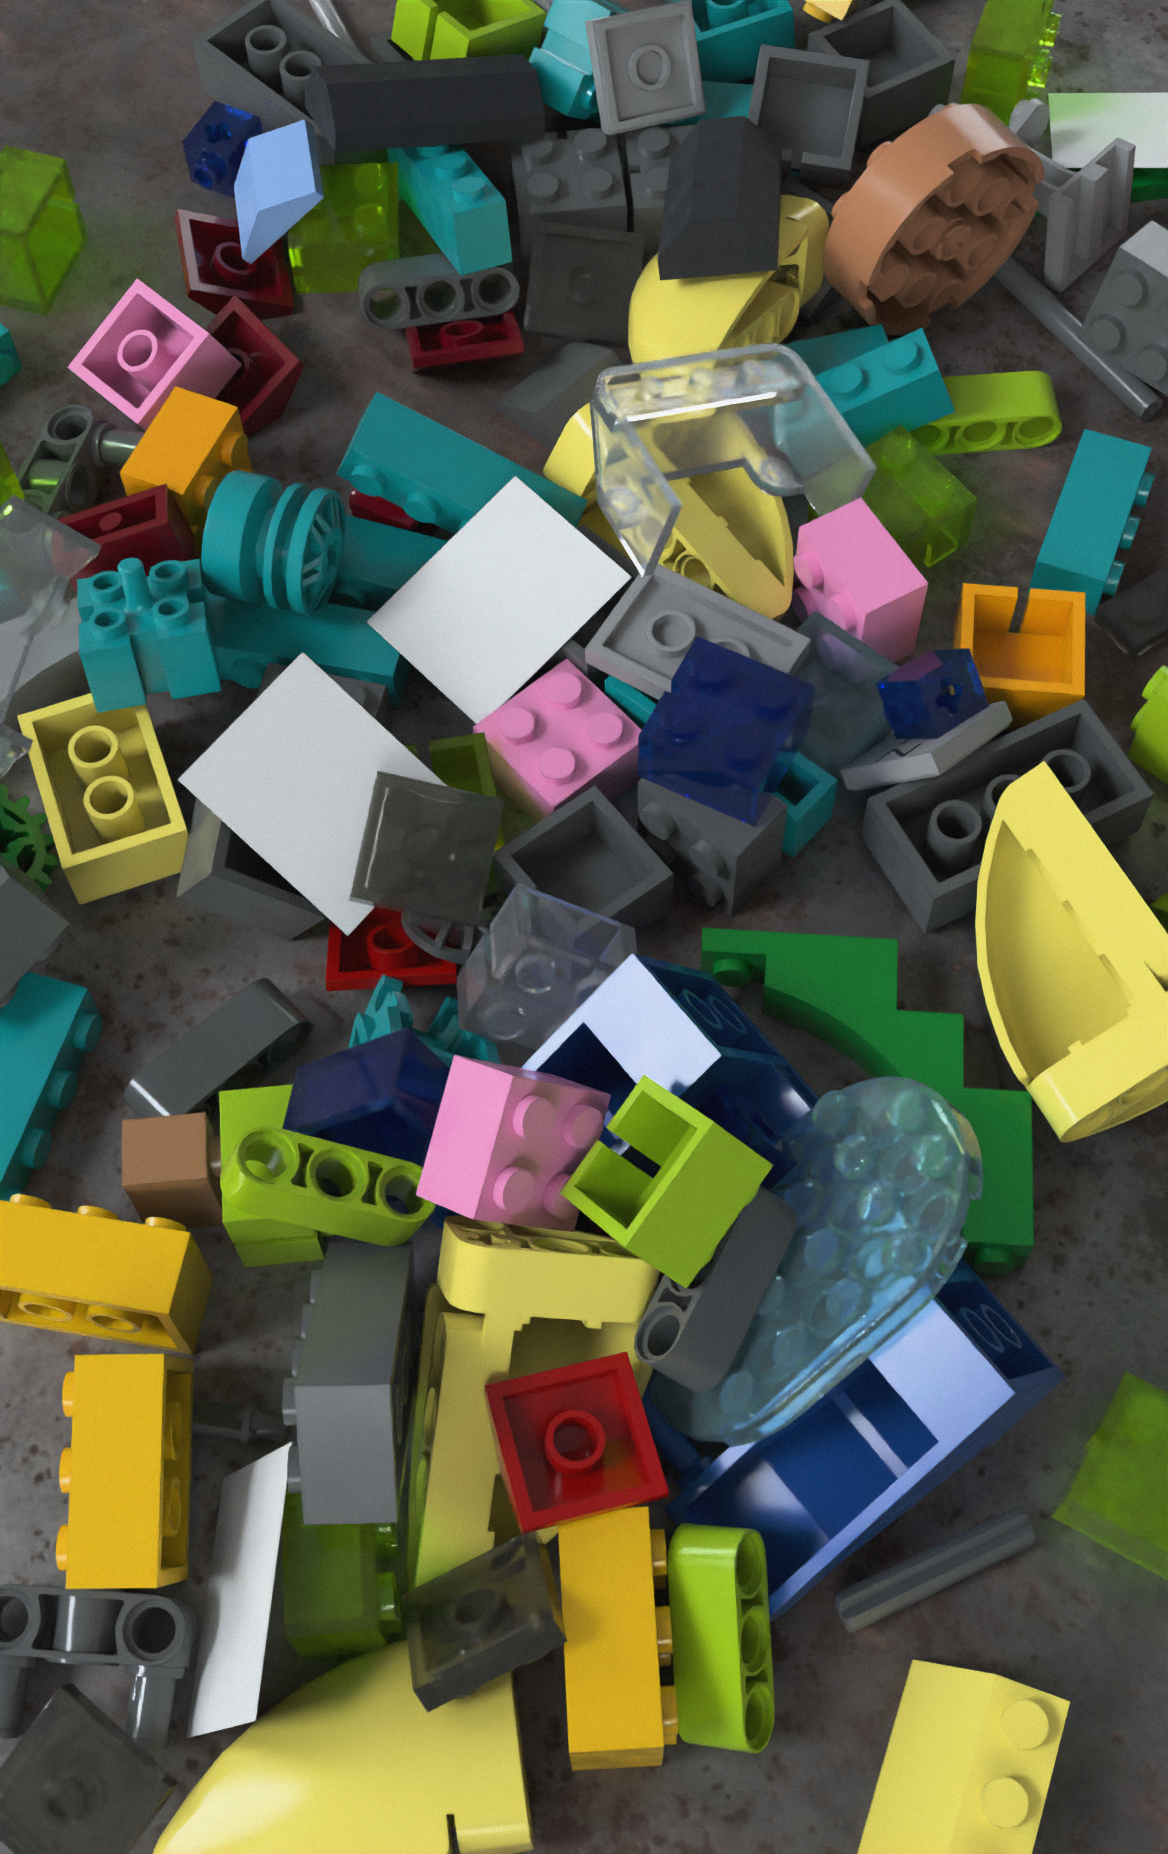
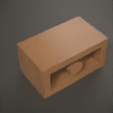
M206 1112L122 1120V1187L143 1223L145 1224V1220L149 1217H161L179 1222L186 1228L224 1225L222 1190L220 1187L221 1141L220 1135H215Z

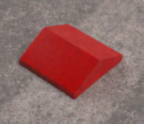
M405 900L380 901L348 936L330 920L325 978L327 991L375 989L382 975L401 980L403 982L402 987L455 984L458 982L460 967L457 963H452L429 954L408 937L401 923V913ZM424 932L433 940H435L438 935L434 933ZM449 942L445 944L447 947L459 949V945Z
M627 1351L484 1386V1395L499 1469L521 1535L668 1497V1487Z

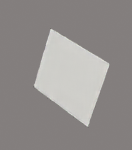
M1048 93L1053 161L1065 168H1083L1118 137L1136 145L1134 168H1168V93Z
M515 476L410 578L367 623L477 724L501 707L632 577Z
M303 652L178 779L180 783L347 936L468 807L458 795Z
M293 1442L223 1478L186 1738L256 1721L287 1488L288 1452Z

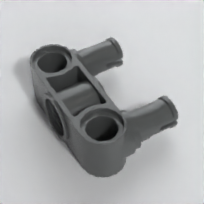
M80 404L62 407L50 416L29 456L22 463L18 477L0 511L1 526L23 561L29 567L47 569L57 565L54 559V520L93 508L97 495L110 469L115 465L124 466L145 432L118 429L114 424L106 420L96 419L88 407Z
M55 1583L54 1587L25 1584L0 1585V1738L21 1737L30 1668L38 1667L39 1657L45 1658V1661L67 1664L98 1666L126 1664L125 1675L132 1676L123 1747L147 1750L168 1749L176 1679H184L185 1667H189L190 1652L196 1646L200 1633L199 1618L194 1607L179 1597L128 1592V1588L66 1589V1584ZM18 1598L24 1603L28 1611V1623L20 1637L12 1640L4 1633L1 1627V1615L8 1602ZM159 1608L165 1609L172 1615L176 1627L172 1643L161 1652L154 1650L148 1644L144 1629L149 1616Z

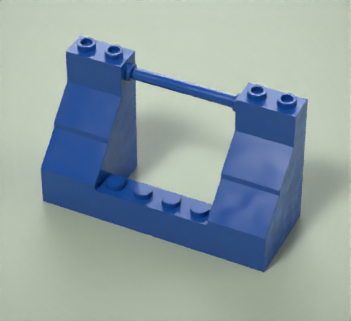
M632 953L521 1067L523 1069L553 1074L611 1094L599 1141L654 1178L661 1166L606 1128L642 1076L646 1075L770 1162L773 1167L765 1179L771 1186L767 1190L794 1208L797 1217L815 1236L810 1241V1244L820 1259L835 1271L843 1269L859 1288L855 1293V1297L869 1316L715 1461L711 1456L701 1457L647 1387L642 1397L643 1407L654 1444L679 1476H682L676 1483L682 1492L664 1508L676 1524L674 1531L683 1523L748 1528L759 1532L766 1552L770 1622L783 1616L844 1559L997 1441L1067 1377L709 972ZM436 1204L434 1211L428 1218L443 1230L445 1217L461 1214ZM579 1211L575 1229L591 1220L582 1211Z

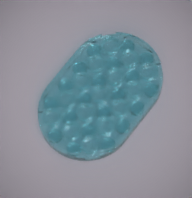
M880 1077L855 1083L840 1091H829L782 1136L771 1142L760 1155L773 1165L760 1185L791 1205L797 1215L793 1238L727 1373L714 1388L703 1393L692 1392L664 1374L652 1369L647 1389L650 1392L652 1409L663 1422L700 1443L702 1441H722L731 1447L757 1442L771 1436L788 1426L909 1323L940 1291L954 1271L969 1242L959 1234L966 1220L970 1199H981L983 1165L977 1137L964 1114L950 1101L926 1084L903 1077Z

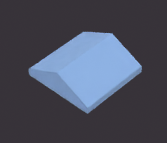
M305 119L248 139L234 184L242 259L250 264L324 198L313 125Z

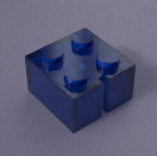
M697 636L671 680V693L664 691L638 736V777L756 827L811 727L816 685Z
M408 1027L312 1061L297 1068L282 1129L409 1161L424 1167L450 1068ZM385 1195L387 1203L400 1199L393 1195Z

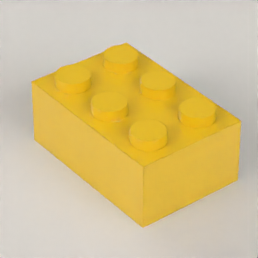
M22 1194L12 1195L9 1202L0 1200V1322L194 1355L214 1276L191 1232H187V1228L184 1225L161 1217H149L145 1220V1224L121 1221L115 1213L95 1206H80L77 1213L52 1209L51 1204L42 1199Z
M169 1354L75 1355L74 1371L66 1373L62 1389L64 1414L66 1417H72L71 1447L63 1449L59 1465L62 1493H69L68 1524L60 1526L56 1541V1563L59 1571H66V1589L159 1588L188 1579L194 1359Z
M648 1507L623 1508L558 1525L568 1744L572 1771L662 1766L664 1745L677 1744L676 1735H678L675 1685L660 1686L659 1666H671V1654H673L670 1606L655 1607L654 1590L666 1589L667 1557L664 1529H650Z

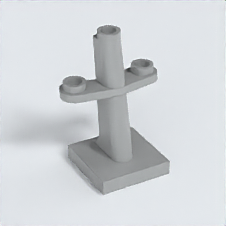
M1033 98L1030 101L1023 99L1016 105L1011 114L1009 128L1030 148L1039 140L1046 129L1050 116L1049 106L1038 98ZM936 105L928 117L939 112L945 105ZM1117 137L1078 172L1065 168L1031 148L1040 157L1044 168V180L1035 185L1032 195L1039 202L1037 212L1047 218L1043 285L1059 293H1062L1127 234L1136 145Z

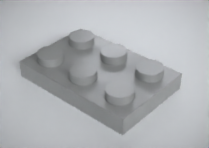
M649 559L586 646L585 663L747 745L809 654L811 639Z

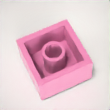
M137 278L67 368L146 431L175 386L215 399L242 364L207 331Z
M860 497L800 526L796 555L793 558L794 578L791 606L798 619L803 623L809 622L820 636L822 647L828 659L835 666L841 665L855 683L913 654L928 582L863 499Z
M567 658L473 726L477 766L534 824H537L594 785L611 803L648 773V735Z
M454 1055L416 1195L473 1220L574 1232L580 1210L561 1195L560 1192L595 1142L599 1140L603 1131L611 1094L553 1074Z

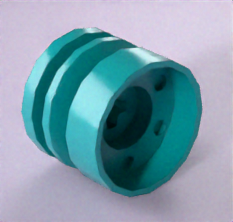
M234 470L226 474L214 494L203 532L201 564L203 581L208 592L217 597L249 604L257 603L265 595L270 607L281 611H286L291 607L293 612L309 617H315L322 612L335 586L344 550L346 523L345 507L341 495L335 490L322 487L312 490L306 484L298 482L288 486L284 492L281 482L274 477L241 470Z

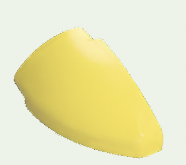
M781 195L778 270L660 281L658 253L649 261L636 282L630 300L628 345L634 366L656 398L668 405L700 414L790 334L796 323L800 308L820 291L823 283V252L829 232V219L825 210L817 202L803 197Z
M644 381L596 399L578 410L564 427L543 469V475L547 480L588 500L583 512H586V514L582 515L578 527L582 524L641 569L644 568L650 559L757 613L779 622L791 604L794 578L793 541L788 517L778 485L763 454L735 412L729 406L718 409L713 417L715 411L713 403L700 414L668 405L656 398Z
M1043 761L1005 789L995 810L986 839L977 882L975 919L977 965L989 1015L1000 1046L1013 1072L1026 1087L1059 1140L1063 1143H1068L1117 1126L1168 1101V933L1049 766Z
M464 1215L445 1217L437 1282L430 1284L425 1293L414 1407L406 1543V1584L413 1604L462 1605L469 1603L484 1595L519 1569L558 1533L557 1525L521 1535L499 1469L484 1395L485 1385L627 1351L642 1400L653 1368L637 1358L634 1341L638 1326L659 1286L660 1271L624 1248L614 1238L579 1230L568 1232L473 1220Z
M506 1622L435 1632L390 1643L346 1661L300 1686L261 1716L222 1752L191 1790L159 1837L153 1854H453L451 1829L455 1828L460 1854H512L534 1850L533 1828Z

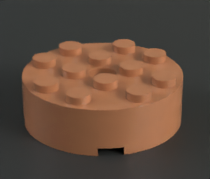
M948 104L939 112L923 119L908 129L895 141H887L879 145L870 155L867 161V169L855 182L851 190L844 193L836 201L831 212L834 219L829 229L823 252V268L827 280L870 326L882 324L886 335H903L926 327L931 322V317L928 314L948 302L955 309L958 308L987 283L1014 251L1027 231L1039 205V202L1032 195L1035 185L1044 180V168L1040 157L987 107L978 104Z

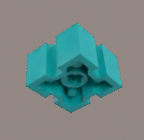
M553 0L543 26L549 29L541 48L534 47L528 61L537 71L543 103L566 116L583 120L590 118L597 123H601L585 21L630 12L631 10L613 0Z
M127 558L118 564V572L104 571L89 578L77 579L78 611L82 623H78L79 654L97 713L147 704V694L170 691L171 698L174 700L222 691L219 661L215 649L217 642L214 616L207 588L203 581L200 559L182 562L176 560L163 561L151 567L149 576L146 577L142 561L138 558Z

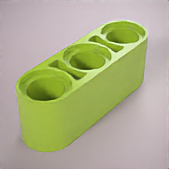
M1041 371L942 377L955 412L899 436L898 441L900 449L911 456L1030 449L1045 446L1059 437L1062 431V421L1053 381L1048 374Z
M259 1126L247 1131L239 1139L220 1174V1187L225 1199L239 1210L380 1246L396 1247L406 1243L431 1215L436 1206L435 1203L416 1195L423 1167L415 1163L272 1126ZM245 1161H259L265 1164L271 1170L274 1178L262 1179L255 1176L248 1169ZM316 1178H326L333 1181L339 1187L342 1197H333L324 1193L319 1188ZM385 1195H393L400 1198L406 1204L409 1214H401L394 1211L388 1205Z
M683 1523L675 1530L671 1538L667 1564L678 1732L682 1740L688 1744L756 1754L762 1752L769 1742L775 1714L767 1564L764 1542L760 1533L755 1529Z

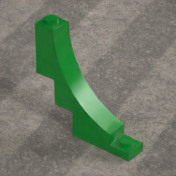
M702 928L701 971L709 972L720 985L728 987L744 986L750 982L763 983L761 1014L791 1024L823 1040L850 1058L870 1075L901 1108L920 1136L935 1166L946 1197L953 1232L954 1250L968 1265H973L975 1271L989 1275L1007 1274L1013 1272L1015 1268H1023L1034 1247L1032 1097L1028 1091L964 1087L963 1014L897 1010L898 939Z

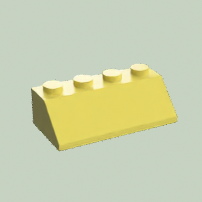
M913 1659L910 1664L857 1854H1032L1070 1701L997 1674Z

